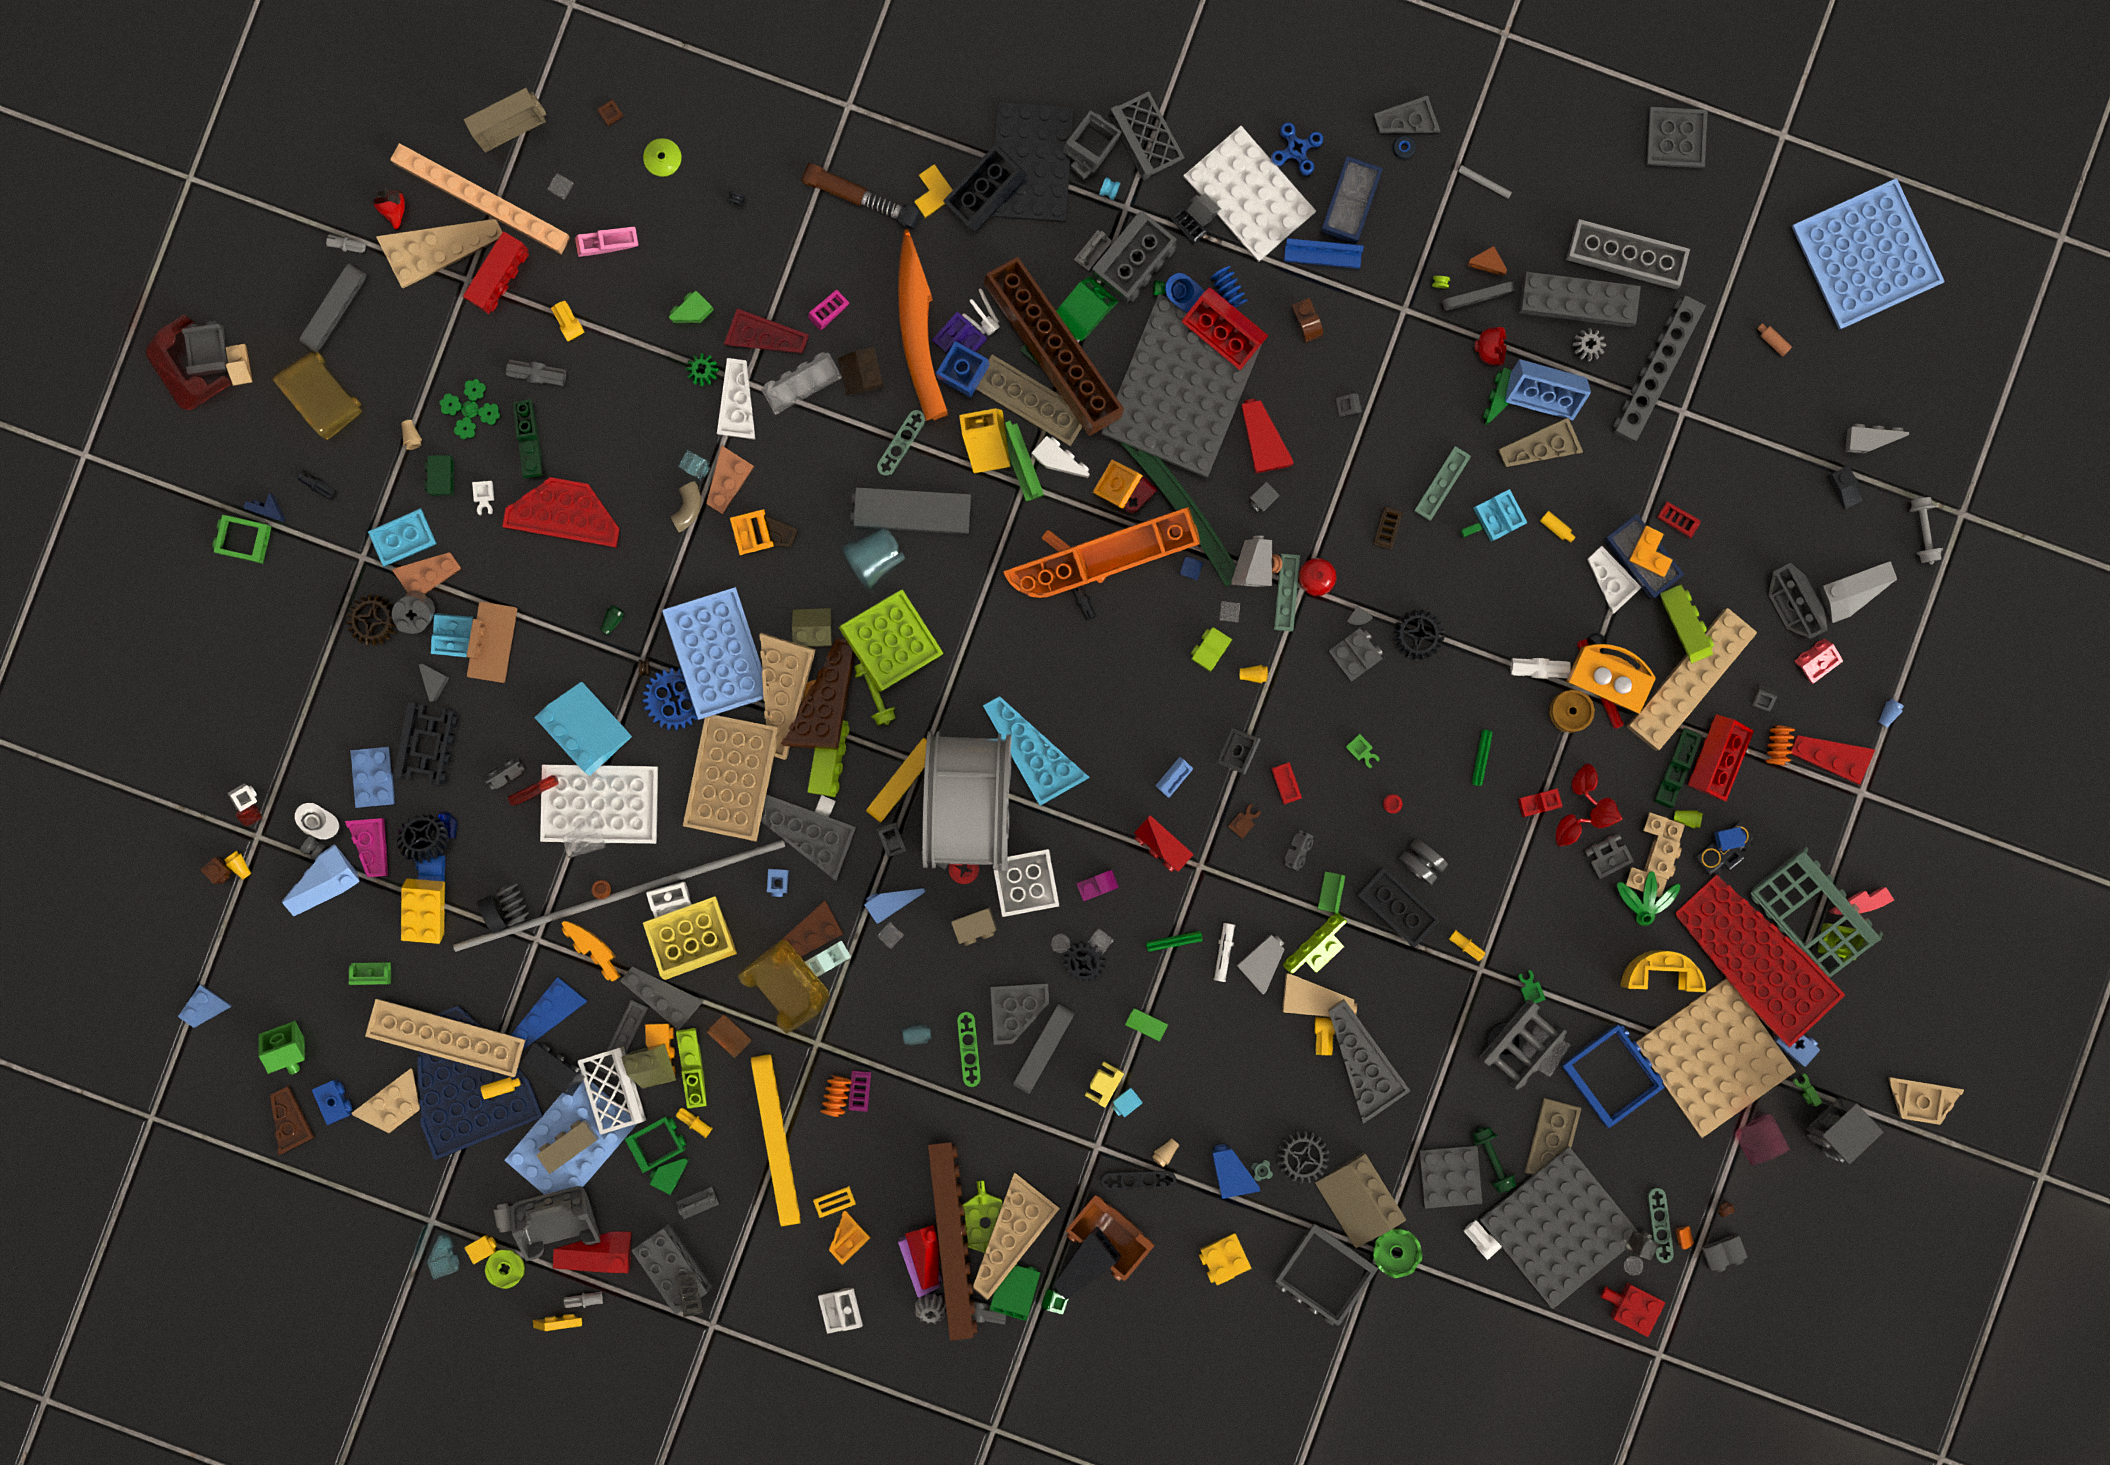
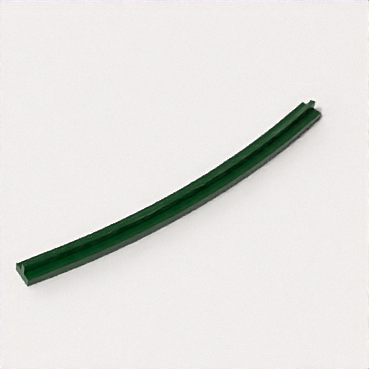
M1024 344L1020 352L1041 368L1026 344ZM1119 442L1147 473L1175 511L1189 507L1194 524H1196L1198 530L1199 545L1225 587L1232 584V578L1236 569L1235 563L1206 518L1160 458Z

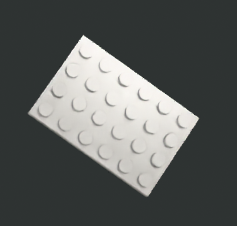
M1242 126L1236 129L1183 176L1200 196L1206 193L1221 208L1217 216L1258 262L1316 213V210L1280 169L1273 165L1271 159Z
M542 765L540 842L657 843L658 767L600 766L589 776L578 765Z

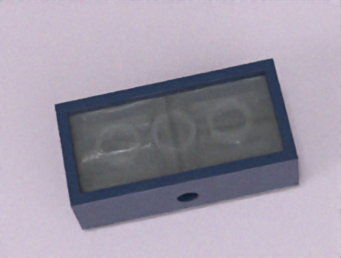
M1349 156L1346 157L1320 231L1321 233L1357 244L1383 168Z
M1636 514L1603 540L1651 600L1685 574L1674 560L1664 578L1629 561L1646 526ZM1659 543L1656 552L1672 559Z

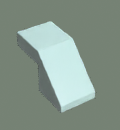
M840 941L807 960L805 964L815 979L851 958L843 942Z

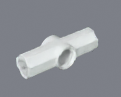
M1512 658L1510 671L1511 675L1531 676V678H1568L1571 666L1570 662L1549 661L1550 659Z

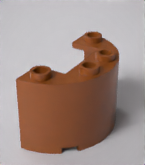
M1095 1195L1065 1230L1068 1232L1066 1236L1074 1243L1076 1241L1084 1243L1088 1235L1098 1226L1122 1256L1116 1264L1110 1267L1112 1270L1111 1275L1118 1281L1121 1279L1126 1281L1155 1245L1148 1237L1143 1236L1144 1233L1109 1203L1106 1204L1101 1197Z

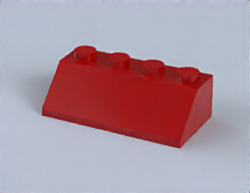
M1210 287L1201 295L1181 321L1239 370L1243 368L1269 336Z
M1716 714L1711 723L1708 736L1704 741L1701 754L1697 759L1693 774L1690 776L1688 786L1726 802L1754 730L1734 719Z

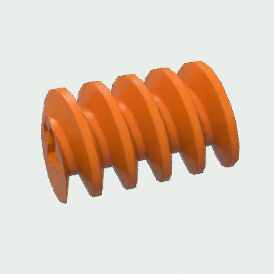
M1773 725L1776 728L1770 729V732L1775 735L1770 736L1769 740L1774 743L1768 744V747L1773 749V751L1767 752V755L1772 758L1766 759V763L1787 766L1785 762H1789L1791 759L1786 757V755L1792 754V751L1788 750L1787 747L1793 746L1788 740L1794 738L1789 732L1795 731V728Z
M831 1075L833 1079L827 1080L831 1087H825L830 1094L823 1096L828 1099V1102H822V1105L827 1108L820 1110V1112L830 1116L841 1117L839 1114H844L845 1110L840 1107L847 1105L842 1099H848V1095L844 1092L850 1091V1088L845 1084H851L852 1081L848 1078Z

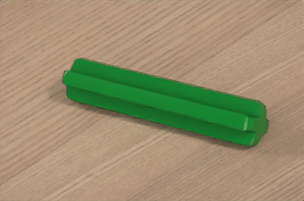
M1482 730L1472 778V784L1476 786H1482L1493 734L1490 730Z
M1197 931L1147 941V951L1201 942L1203 940L1202 933Z

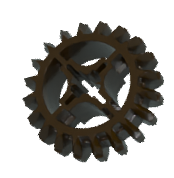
M371 594L368 595L367 600L364 596H361L362 603L355 600L354 603L357 607L350 606L349 609L353 613H347L346 615L351 618V620L346 621V624L352 625V627L348 628V631H355L352 637L357 638L359 636L358 642L362 643L365 640L366 646H369L370 642H372L373 646H377V640L380 644H384L383 638L391 639L388 633H396L394 630H391L392 626L396 627L392 619V609L390 610L393 603L389 602L386 604L387 598L385 597L380 601L379 595H376L374 600ZM373 605L369 613L366 615L360 614L365 607ZM379 606L385 611L387 620L380 618ZM373 616H375L374 618H375L376 620H378V621H381V622H380V623H379V622H375V623L372 622V624H371V622H369L368 620H365L364 618H368V619H369V618H373ZM358 620L365 623L366 635L360 630ZM378 626H385L382 632L372 636Z

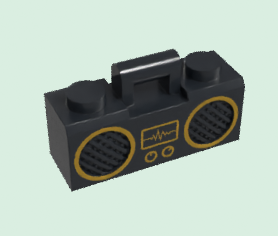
M1742 821L1735 822L1728 829L1741 827V830H1744L1746 834L1745 846L1719 851L1715 838L1693 856L1707 875L1718 874L1723 870V864L1731 871L1745 859L1740 851L1743 850L1745 852L1752 847V841L1755 838ZM1735 853L1737 856L1728 862L1727 858Z

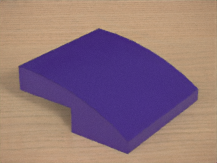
M956 312L932 339L946 354H948L955 341L976 352L987 340L959 312Z

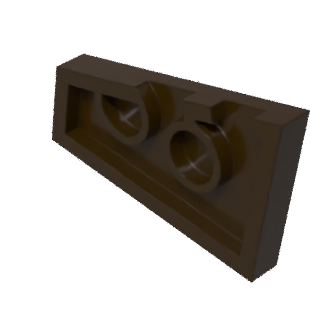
M745 507L742 515L755 511ZM764 515L770 541H773V545L792 547L798 528ZM751 518L757 543L762 544L763 541L757 518ZM735 535L731 543H736Z

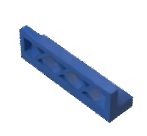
M1287 238L1284 261L1360 269L1363 246Z

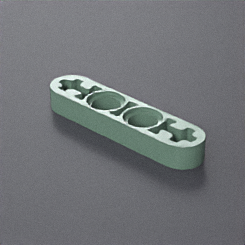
M914 410L908 415L877 465L881 475L890 476L893 474L925 423V417L921 411ZM919 414L921 415L920 419L922 421L920 423L916 422L914 428H917V430L914 431L911 427L906 425L907 423L912 425L914 421L912 416H917ZM904 430H909L912 433L910 440H903L901 438V433ZM894 446H899L902 449L900 456L895 457L891 454V449ZM889 455L891 459L896 460V463L894 464L891 461L889 465L891 470L883 472L881 465L887 464L889 459L886 456Z
M1654 1187L1647 1193L1654 1253L1658 1261L1668 1263L1672 1260L1674 1253L1667 1199L1662 1189ZM1655 1191H1657L1658 1194H1661V1197L1658 1198V1202L1660 1205L1663 1204V1207L1657 1206L1653 1208L1652 1205H1657L1656 1200L1652 1198V1196L1655 1195ZM1658 1210L1664 1212V1218L1661 1221H1656L1654 1218V1213ZM1661 1229H1664L1667 1233L1664 1240H1659L1656 1236L1657 1232ZM1668 1242V1245H1664L1665 1251L1669 1252V1255H1666V1259H1664L1662 1256H1659V1253H1662V1246L1657 1244Z

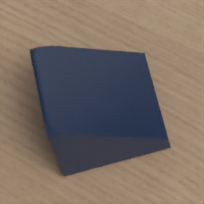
M1185 556L1179 575L1197 581L1203 562Z

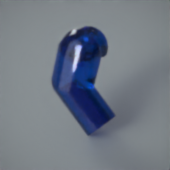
M447 811L440 812L438 818L447 827L448 837L456 838L457 820Z

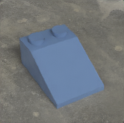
M926 889L881 893L879 895L874 893L866 898L867 903L864 905L878 924L925 893Z

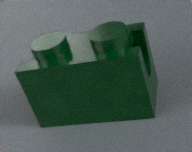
M427 455V460L424 462V469L427 472V479L424 481L425 491L430 496H454V457L451 455Z

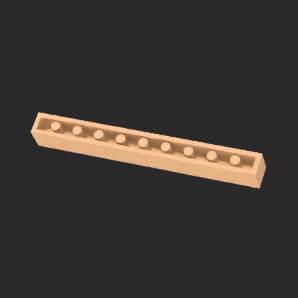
M400 143L390 159L394 165L561 255L570 240L567 233Z

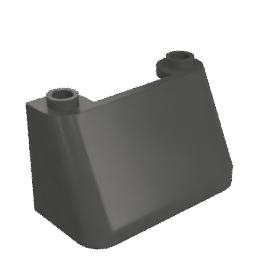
M581 1186L516 1202L511 1207L512 1235L525 1261L539 1258L544 1252L545 1244L580 1235L581 1241L586 1245L600 1242V1233L587 1193Z

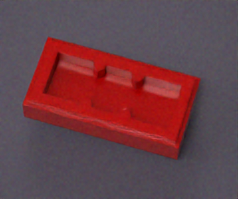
M1290 762L1271 768L1283 804L1301 799L1302 796Z

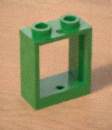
M668 1115L625 1138L642 1173L686 1150L684 1147L686 1142L683 1136H678L675 1130L677 1125L673 1118L669 1119ZM665 1123L678 1148L649 1163L636 1138Z

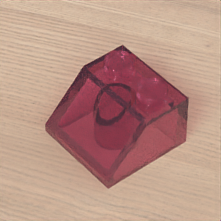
M1766 1114L1734 1131L1751 1166L1774 1159L1790 1150L1775 1119L1770 1114Z

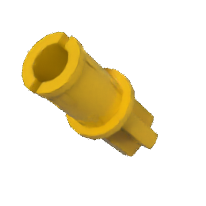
M1457 930L1449 938V940L1463 949L1462 952L1466 951L1476 960L1480 961L1485 956V951L1471 942L1472 939L1468 940Z
M680 1108L676 1114L677 1118L690 1126V1130L691 1128L704 1138L713 1129L701 1121L699 1116H694L685 1108Z

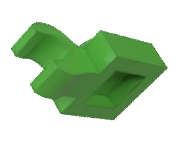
M1801 1074L1804 1079L1802 1083H1798V1080L1794 1078V1085L1802 1088L1804 1091L1802 1096L1808 1105L1811 1103L1813 1106H1818L1822 1103L1806 1074Z

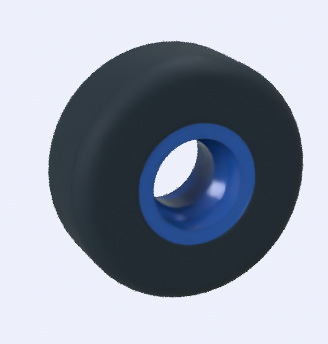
M1407 135L1399 136L1393 143V153L1400 159L1410 158L1416 149L1415 141ZM1402 144L1407 145L1406 150L1401 149Z

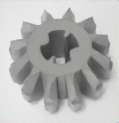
M1589 328L1587 333L1582 330L1580 331L1581 336H1575V340L1578 342L1573 343V347H1579L1575 354L1581 352V360L1585 356H1587V361H1591L1592 356L1597 360L1599 358L1598 354L1604 353L1602 348L1606 346V343L1600 342L1604 339V336L1598 338V330L1592 334V329ZM1588 341H1591L1590 344L1593 343V347L1590 349L1588 348L1589 346L1586 347L1585 345Z
M927 1293L919 1297L915 1303L916 1317H919L920 1321H926L927 1324L929 1322L934 1324L937 1321L942 1322L947 1315L946 1301L942 1295L937 1296L936 1293Z

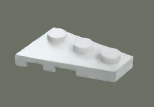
M1603 546L1598 548L1587 559L1612 614L1642 588Z

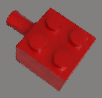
M1628 1282L1621 1294L1608 1287H1605L1601 1293L1602 1299L1615 1304L1610 1315L1613 1320L1649 1337L1665 1305L1663 1300Z

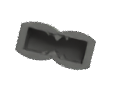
M1738 1234L1701 1247L1709 1269L1715 1271V1273L1726 1270V1266L1733 1264V1266L1744 1263V1259L1748 1258Z

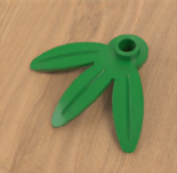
M1653 871L1649 872L1643 890V903L1636 893L1624 883L1619 882L1617 888L1624 902L1636 912L1637 922L1642 926H1647L1654 921L1655 914L1663 911L1674 901L1680 890V884H1674L1655 902L1657 881L1655 873Z

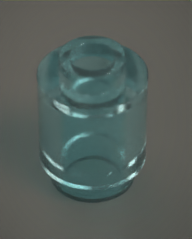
M926 1024L903 1029L905 1045L913 1046L928 1043V1039H931L930 1027L926 1028Z

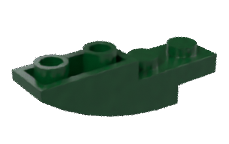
M532 399L513 402L522 476L523 478L543 476L541 449Z

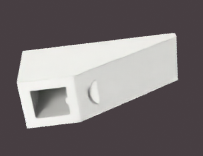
M1046 436L1031 453L1045 468L1085 478L1090 476L1088 467L1082 462L1078 464L1073 460L1075 456L1067 449L1063 451L1059 447L1060 443L1054 437L1048 438Z

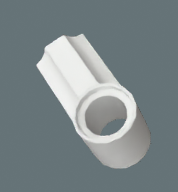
M1476 1220L1467 1225L1463 1230L1487 1260L1501 1248V1245Z

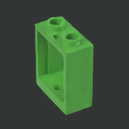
M222 515V518L217 523L218 535L213 540L212 547L214 552L263 564L271 526ZM229 522L258 528L252 556L222 549Z

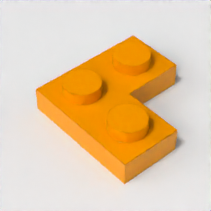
M1645 526L1629 561L1664 578L1673 561L1656 552L1664 534Z

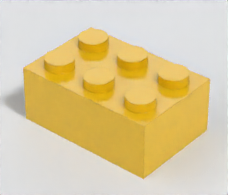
M406 878L401 888V941L440 944L444 936L445 882Z

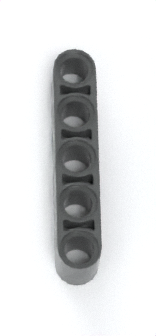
M350 263L344 268L302 333L299 340L300 343L315 352L321 349L363 284L367 275L365 272Z
M1058 1003L1012 1084L1013 1086L1030 1094L1075 1014L1074 1011Z

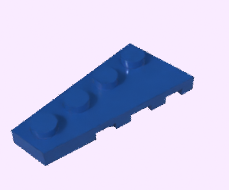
M557 977L511 1036L526 1039L523 1048L525 1049L588 1002V1000L561 978Z

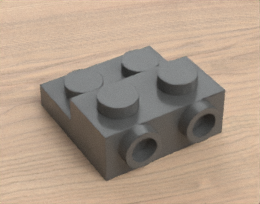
M1359 628L1328 651L1350 682L1383 659L1381 657L1383 654L1382 650L1377 644L1375 646L1372 645L1369 641L1372 637L1366 629L1362 631Z

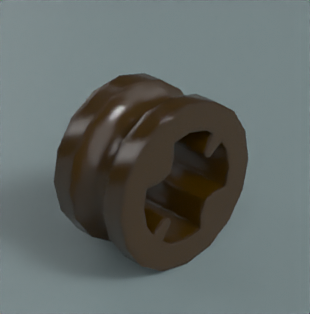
M639 659V676H643V674L650 676L649 659H646V661Z

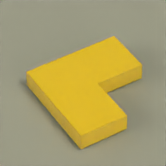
M935 164L919 175L929 191L914 201L925 218L945 205L943 200L953 191Z

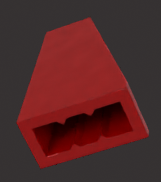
M1245 400V404L1241 405V411L1255 474L1293 466V459L1261 400Z

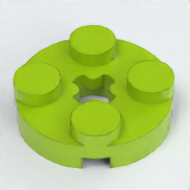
M511 1249L496 1251L489 1257L485 1266V1274L488 1281L492 1285L503 1289L515 1286L524 1276L525 1266L523 1259ZM502 1264L509 1265L508 1274L500 1271Z

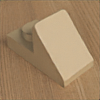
M246 345L226 347L228 358L226 368L232 384L235 386L252 383Z

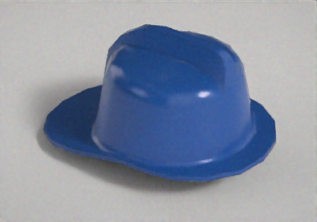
M1183 273L1172 275L1168 279L1165 288L1170 301L1187 313L1204 293L1200 285Z

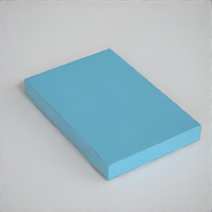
M422 509L413 511L368 531L383 567L437 544Z

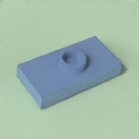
M1179 757L1156 784V787L1169 798L1193 768L1184 759Z

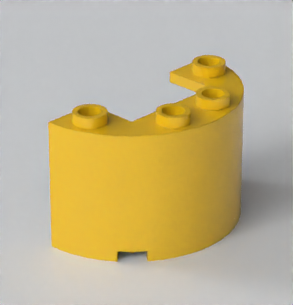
M1664 950L1648 951L1633 959L1626 967L1620 987L1628 989H1648V970L1679 971L1678 990L1706 992L1702 972L1692 960L1682 954Z

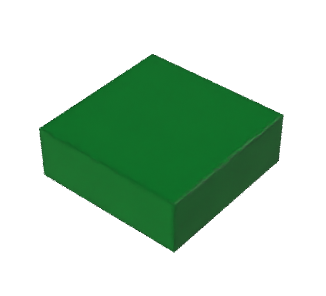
M1480 523L1466 527L1460 531L1461 537L1464 538L1482 530Z

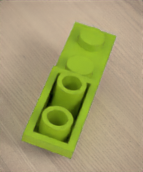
M696 1028L677 1030L676 1035L687 1108L707 1106L702 1059Z

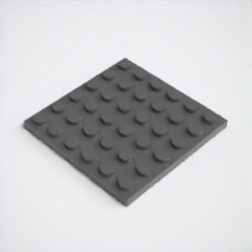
M1569 1146L1479 1219L1552 1309L1641 1237V1234Z

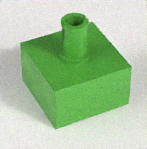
M296 1021L259 1034V1058L268 1074L285 1067L289 1074H295L300 1070V1066L297 1063L305 1060V1042Z

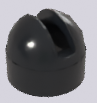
M1593 633L1587 638V641L1590 645L1603 644L1604 637L1600 633Z

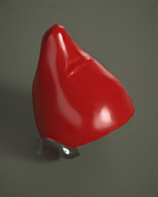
M386 187L383 191L377 193L378 196L373 200V204L376 210L390 221L393 228L398 229L405 211L404 196L402 191L388 190Z

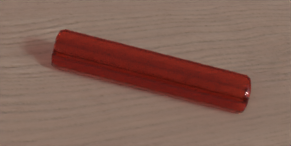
M551 775L508 797L510 805L515 806L558 785L557 776Z

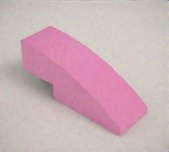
M635 227L597 231V233L580 234L575 238L578 257L638 246Z

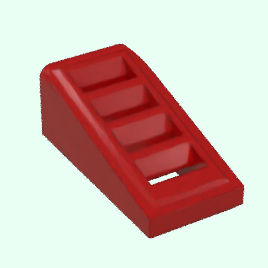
M1668 501L1657 516L1659 520L1690 539L1701 524L1699 519ZM1671 508L1673 511L1667 519L1665 516ZM1676 513L1680 514L1675 523L1672 522ZM1683 517H1685L1686 520L1683 523L1682 527L1679 526L1681 520L1683 519ZM1690 521L1693 522L1690 529L1686 530V527L1688 526Z

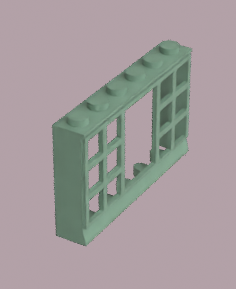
M1804 847L1754 886L1751 891V897L1756 904H1760L1765 909L1764 912L1770 919L1773 918L1778 929L1782 933H1786L1790 940L1802 949L1830 978L1880 941L1883 933L1881 931L1878 933L1874 931L1871 927L1872 922L1868 918L1864 919L1858 913L1859 907L1856 904L1851 905L1846 899L1845 891L1843 889L1838 890L1835 887L1833 878L1829 874L1826 876L1820 870V863L1817 860L1813 862L1807 855L1808 848ZM1797 862L1806 873L1795 881L1786 870ZM1783 873L1792 884L1781 892L1772 881ZM1808 876L1818 886L1809 894L1799 885ZM1768 884L1778 894L1769 902L1759 893ZM1794 887L1804 897L1795 905L1785 896ZM1822 890L1844 916L1805 945L1783 919ZM1780 898L1790 908L1781 916L1771 906ZM1846 919L1856 928L1847 937L1837 928ZM1832 930L1842 940L1833 948L1823 939ZM1860 933L1866 942L1855 949L1849 940ZM1818 941L1828 951L1820 958H1817L1809 949ZM1846 944L1852 953L1841 960L1835 951ZM1832 955L1838 963L1828 970L1821 962Z

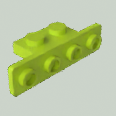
M1339 913L1331 916L1293 955L1286 959L1282 964L1283 967L1293 974L1306 962L1317 973L1344 947L1334 934L1346 924V919Z

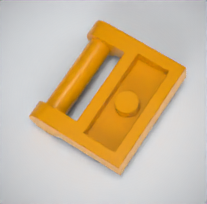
M764 509L730 518L740 555L774 547L773 541H770L764 519ZM751 518H757L763 541L762 544L757 543Z

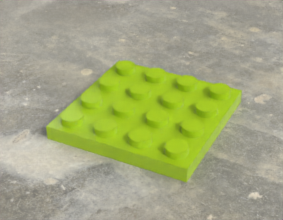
M903 589L839 627L879 692L884 691L944 654Z

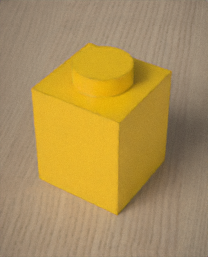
M487 1234L464 1248L472 1263L476 1264L497 1251L495 1248L497 1244L492 1236L489 1237Z

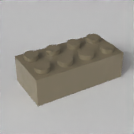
M990 908L951 922L959 944L963 943L964 946L975 943L977 937L982 936V939L994 936V931L997 930Z

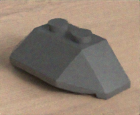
M1791 562L1773 571L1769 597L1786 628L1809 639L1827 631L1824 608L1806 575Z

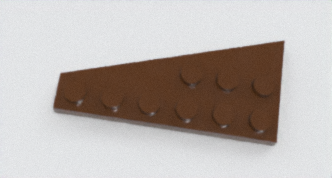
M836 638L826 657L827 660L822 670H819L814 685H811L798 710L799 713L794 723L792 722L789 727L790 731L786 738L782 740V746L838 750L855 654L846 639Z

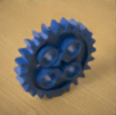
M671 668L669 674L664 669L662 671L663 676L656 673L657 680L650 678L649 681L652 685L646 684L645 686L649 692H643L647 699H644L642 703L648 704L644 711L650 710L647 717L654 716L653 723L659 721L660 728L666 724L667 730L673 726L674 730L677 731L678 725L685 729V723L690 726L692 725L691 718L696 721L698 719L683 674H681L680 668L677 673H674L673 668ZM667 683L671 685L673 696L678 697L676 705L681 715H677L674 702L669 701V699L671 698V693L667 687ZM682 683L685 687L684 691L678 692L675 689V684ZM664 689L667 695L665 698H660L657 696L656 691ZM681 702H690L691 709L684 710L681 707ZM670 707L673 710V714L666 716L663 713V708Z

